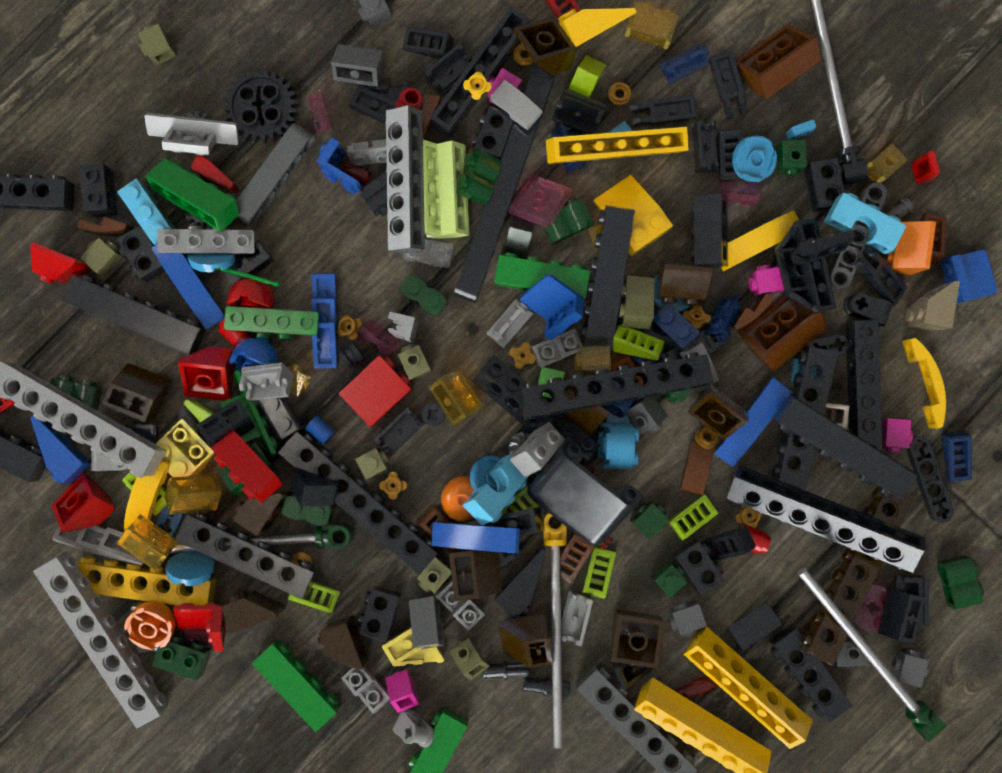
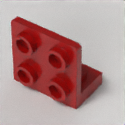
M183 603L175 605L173 611L178 629L206 630L209 633V643L213 644L214 651H224L226 620L221 608L223 605L208 603L206 605Z

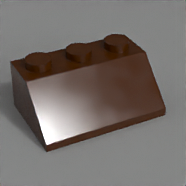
M787 24L735 62L738 72L750 89L764 99H767L819 63L821 56L816 37Z
M784 295L755 320L742 328L738 334L755 356L774 372L823 333L827 327L821 311L813 312Z

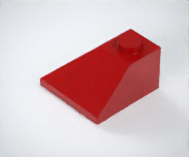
M34 242L30 246L32 272L39 274V280L52 285L54 281L65 283L70 281L72 275L79 277L82 274L93 271L84 262Z
M209 346L179 359L178 364L184 396L224 401L231 399L235 367L234 362L230 364L232 349Z
M84 472L51 505L60 530L64 533L98 526L115 509L110 495Z

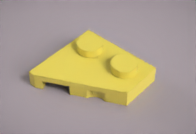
M411 627L381 646L393 667L405 666L406 664L418 665L427 662L442 663L445 661L438 647L428 649L413 648Z

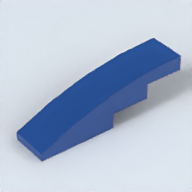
M158 244L151 247L168 276L206 330L225 318V313L212 297L211 291L200 278L199 272L190 266L185 253H159Z
M313 273L312 312L319 313L318 334L316 336L312 335L314 368H337L338 313L336 273Z
M772 377L745 409L749 416L748 422L727 439L723 440L716 448L714 454L734 467L778 412L792 390L775 377Z
M433 522L432 546L519 553L520 529Z

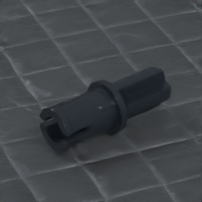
M504 661L502 664H489V667L483 671L484 679L504 678L508 680L509 677H528L530 674V668L524 664L507 663V661Z
M524 677L523 691L542 693L543 696L547 694L553 695V683L548 677L545 679ZM562 682V696L567 697L570 692V684Z

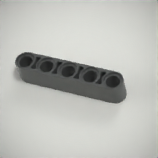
M293 123L237 198L238 219L250 227L258 221L315 141L314 135L297 123Z
M873 183L862 190L858 198L859 201L865 204L877 206L881 211L887 196V190L881 183ZM869 191L875 193L876 200L870 198ZM855 221L851 228L858 235L859 242L852 241L844 251L835 253L829 265L828 272L833 291L847 287L857 269L855 262L858 258L862 257L866 247L865 242L869 236V229L862 221ZM843 253L849 255L850 263H846L843 260ZM835 274L841 277L842 282L840 285L834 281Z

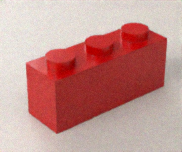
M234 430L211 447L216 454L213 459L222 469L225 466L230 469V472L227 474L236 484L241 482L245 486L241 490L250 500L255 497L262 503L283 485L271 469Z

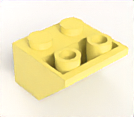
M183 418L156 443V445L167 450L163 460L170 462L168 473L180 485L190 483L206 467L214 455L211 447Z

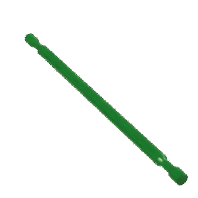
M227 268L221 270L277 287L280 286L279 282H273L269 279Z

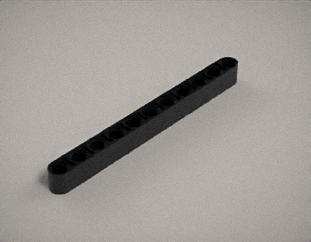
M535 63L524 95L542 110L543 115L556 74H549ZM542 115L528 130L514 121L501 158V169L494 182L493 193L488 203L484 206L455 288V297L472 303L477 302Z

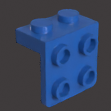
M331 137L329 142H325L319 151L321 155L317 159V163L321 167L320 171L331 182L336 183V181H339L349 193L355 195L357 192L359 194L358 191L362 189L360 183L337 169L346 153L340 142Z
M985 250L964 255L959 254L940 261L946 284L960 281L956 304L997 292L996 283Z
M546 274L521 295V303L547 320L544 336L549 340L562 335L569 326L579 322L583 316L584 297L552 274Z

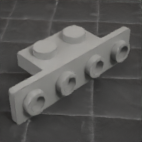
M146 113L144 116L147 134L149 136L164 137L162 140L163 150H170L175 153L188 152L197 155H209L215 143L238 145L239 143L238 126L235 122Z
M188 226V229L157 230L159 253L253 254L255 252L253 230H226L225 228L220 232L213 227L212 230H202L201 226Z

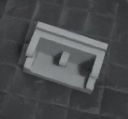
M389 312L388 318L397 324V330L388 328V331L396 338L413 344L419 324L417 319Z
M282 362L242 367L239 389L244 391L247 384L246 399L248 401L289 397L294 374Z
M572 591L568 592L561 620L562 641L566 642V640L574 642L575 645L582 646L593 604L591 596Z

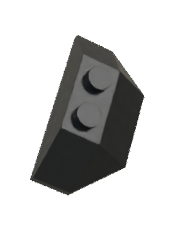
M816 218L795 221L775 248L785 295L813 312L837 309L825 257L801 265H795L790 259L791 254L797 251V246L801 242L803 243L807 240L812 242L820 237Z

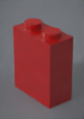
M379 355L339 392L340 396L369 427H374L413 390L410 387L412 382L405 374L399 375L394 370L396 365L388 356L384 359Z

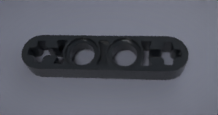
M913 436L910 448H906L913 471L917 475L916 480L928 515L933 521L948 522L953 517V508L931 444L926 437ZM917 442L922 443V447L919 450H914L913 446ZM921 455H927V458L917 459V456L921 457ZM925 461L931 465V470L926 475L920 471V466ZM934 483L938 486L939 491L937 495L930 496L928 487ZM939 507L945 509V512L942 513V516L936 515V512L939 511Z

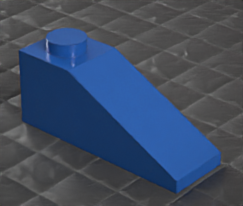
M32 416L30 419L46 467L52 472V478L63 484L73 483L91 462L61 432L53 429L52 423L38 420Z

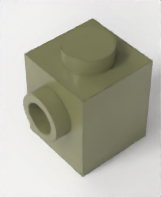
M159 24L148 25L143 31L138 33L141 42L138 44L145 56L148 55L156 65L177 56L166 32Z
M98 238L89 243L87 251L80 259L97 274L106 277L123 256L118 252L119 246L112 240L105 241Z
M413 343L401 349L402 353L398 354L409 380L413 381L432 372L420 345L415 346Z
M375 448L355 459L366 480L390 468L387 464L390 460L385 451H381L380 448Z
M436 555L418 575L419 586L429 593L431 590L435 594L451 575V566Z
M469 638L459 641L455 648L450 651L462 674L470 680L489 667L477 644Z

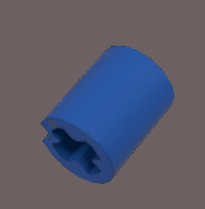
M318 415L305 428V431L323 446L336 432Z

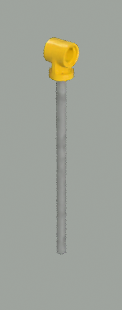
M547 512L543 517V523L545 528L544 546H551L553 747L563 748L560 546L567 545L566 526L562 523L557 528H551L548 522L552 515Z

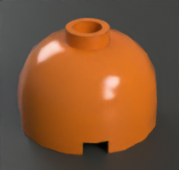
M459 476L451 479L444 486L441 493V504L444 512L458 522H468L475 519L462 506L474 492L470 476Z
M147 601L139 604L129 614L125 621L124 629L125 631L126 629L130 634L128 638L138 647L153 650L154 647H164L170 641L174 633L176 621L170 607L158 601Z

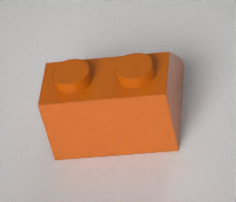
M901 222L906 225V228L894 251L884 254L883 258L895 273L914 275L929 269L936 222Z

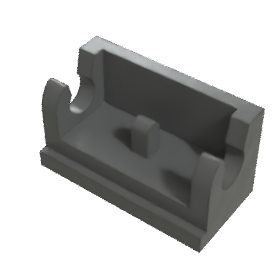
M434 596L409 600L413 648L428 649L445 646L440 601Z

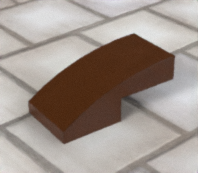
M104 217L101 226L79 219L77 225L78 229L103 236L124 235L134 229L125 223Z
M765 293L760 296L752 310L747 307L742 309L735 322L731 325V330L735 331L755 320L770 305L774 297Z
M696 442L690 443L686 466L683 468L680 490L703 495L714 447L704 449Z

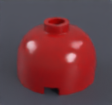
M244 278L237 281L231 287L227 298V305L230 304V307L274 309L275 296L273 289L268 284Z

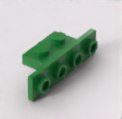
M229 306L225 308L224 329L249 331L254 333L256 338H269V334L278 335V339L292 340V336H316L318 334V312Z
M239 369L233 372L238 388L242 376ZM246 384V389L240 391L241 395L223 401L220 405L224 408L237 399L255 425V428L241 436L242 440L247 443L261 437L269 457H272L276 454L275 449L278 448L273 436H268L266 428H268L267 421L263 415L259 416L256 409L259 407L257 400L248 401L246 399V392L248 390Z

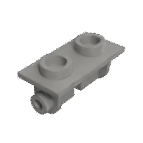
M386 139L372 141L373 147L370 148L368 141L351 143V145L347 146L350 165L363 166L387 163Z
M515 299L486 334L504 348L533 313L528 310L525 304Z

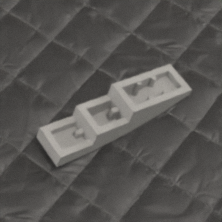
M58 525L52 537L53 541L76 549L137 565H143L152 546V543L109 527L103 529L98 526L64 533Z

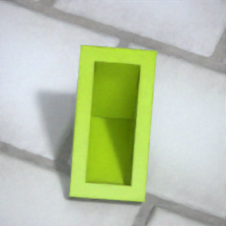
M586 55L579 64L569 89L590 98L606 68V64Z

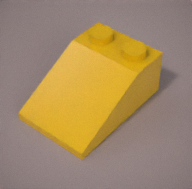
M635 8L583 9L578 13L573 9L559 17L558 20L560 26L575 47L637 12Z
M631 175L593 200L599 211L604 210L605 205L635 210L628 250L631 256L657 240L673 227L660 206Z

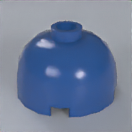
M263 337L244 339L236 345L230 357V364L234 362L236 364L235 369H239L240 372L242 367L273 364L279 361L275 348Z

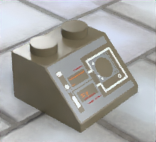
M953 281L935 287L912 303L905 313L906 328L928 332L952 328L960 281Z

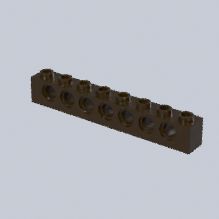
M877 486L872 493L873 500L870 506L866 507L863 513L900 527L914 496L905 492L901 499L894 495L889 498L878 490L880 486ZM884 504L888 508L887 515H884L882 511V507ZM846 548L842 554L843 561L840 568L834 571L832 575L833 582L825 593L853 625L883 561L873 559L869 555L865 557L859 551ZM854 566L858 569L857 577H854L852 574ZM844 587L848 589V596L845 599L842 596V589ZM821 604L819 610H816L811 618L812 625L809 631H806L801 638L802 645L800 650L825 664L833 666L848 634L832 618L824 605ZM824 629L828 632V637L825 641L821 638V632Z

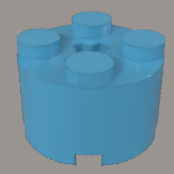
M602 422L600 427H604V431L598 434V444L600 445L598 448V458L603 459V464H599L600 468L630 470L632 466H637L638 452H635V442H638L639 439L638 428H633L631 423Z

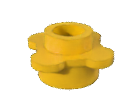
M475 72L469 80H465L463 83L464 89L469 90L474 100H479L483 93L491 90V83L486 82L481 72Z

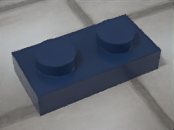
M669 303L654 315L653 322L684 352L701 336V333Z

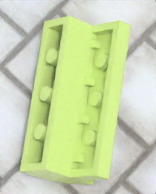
M423 139L424 227L426 238L444 239L469 236L468 198L456 193L457 179L464 172V159L466 156L464 144L455 141L436 144Z

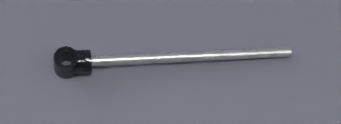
M811 0L843 149L836 152L838 159H843V162L839 163L843 168L842 182L843 185L866 181L868 179V165L864 158H857V155L861 153L860 146H852L821 0Z

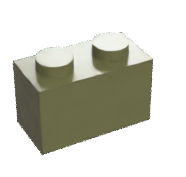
M627 275L621 293L623 304L620 303L618 317L622 318V327L650 329L654 318L655 278Z

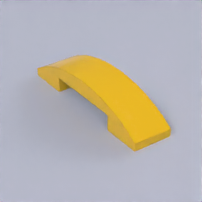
M795 211L786 213L729 242L728 266L720 267L724 272L780 243L793 223L799 220Z
M916 338L904 340L902 343L908 363L918 361L930 400L929 405L922 406L928 428H942L946 414V394L937 364L929 351Z
M162 459L154 476L136 477L125 514V534L148 541L153 525L150 522L159 488L165 483L170 462Z

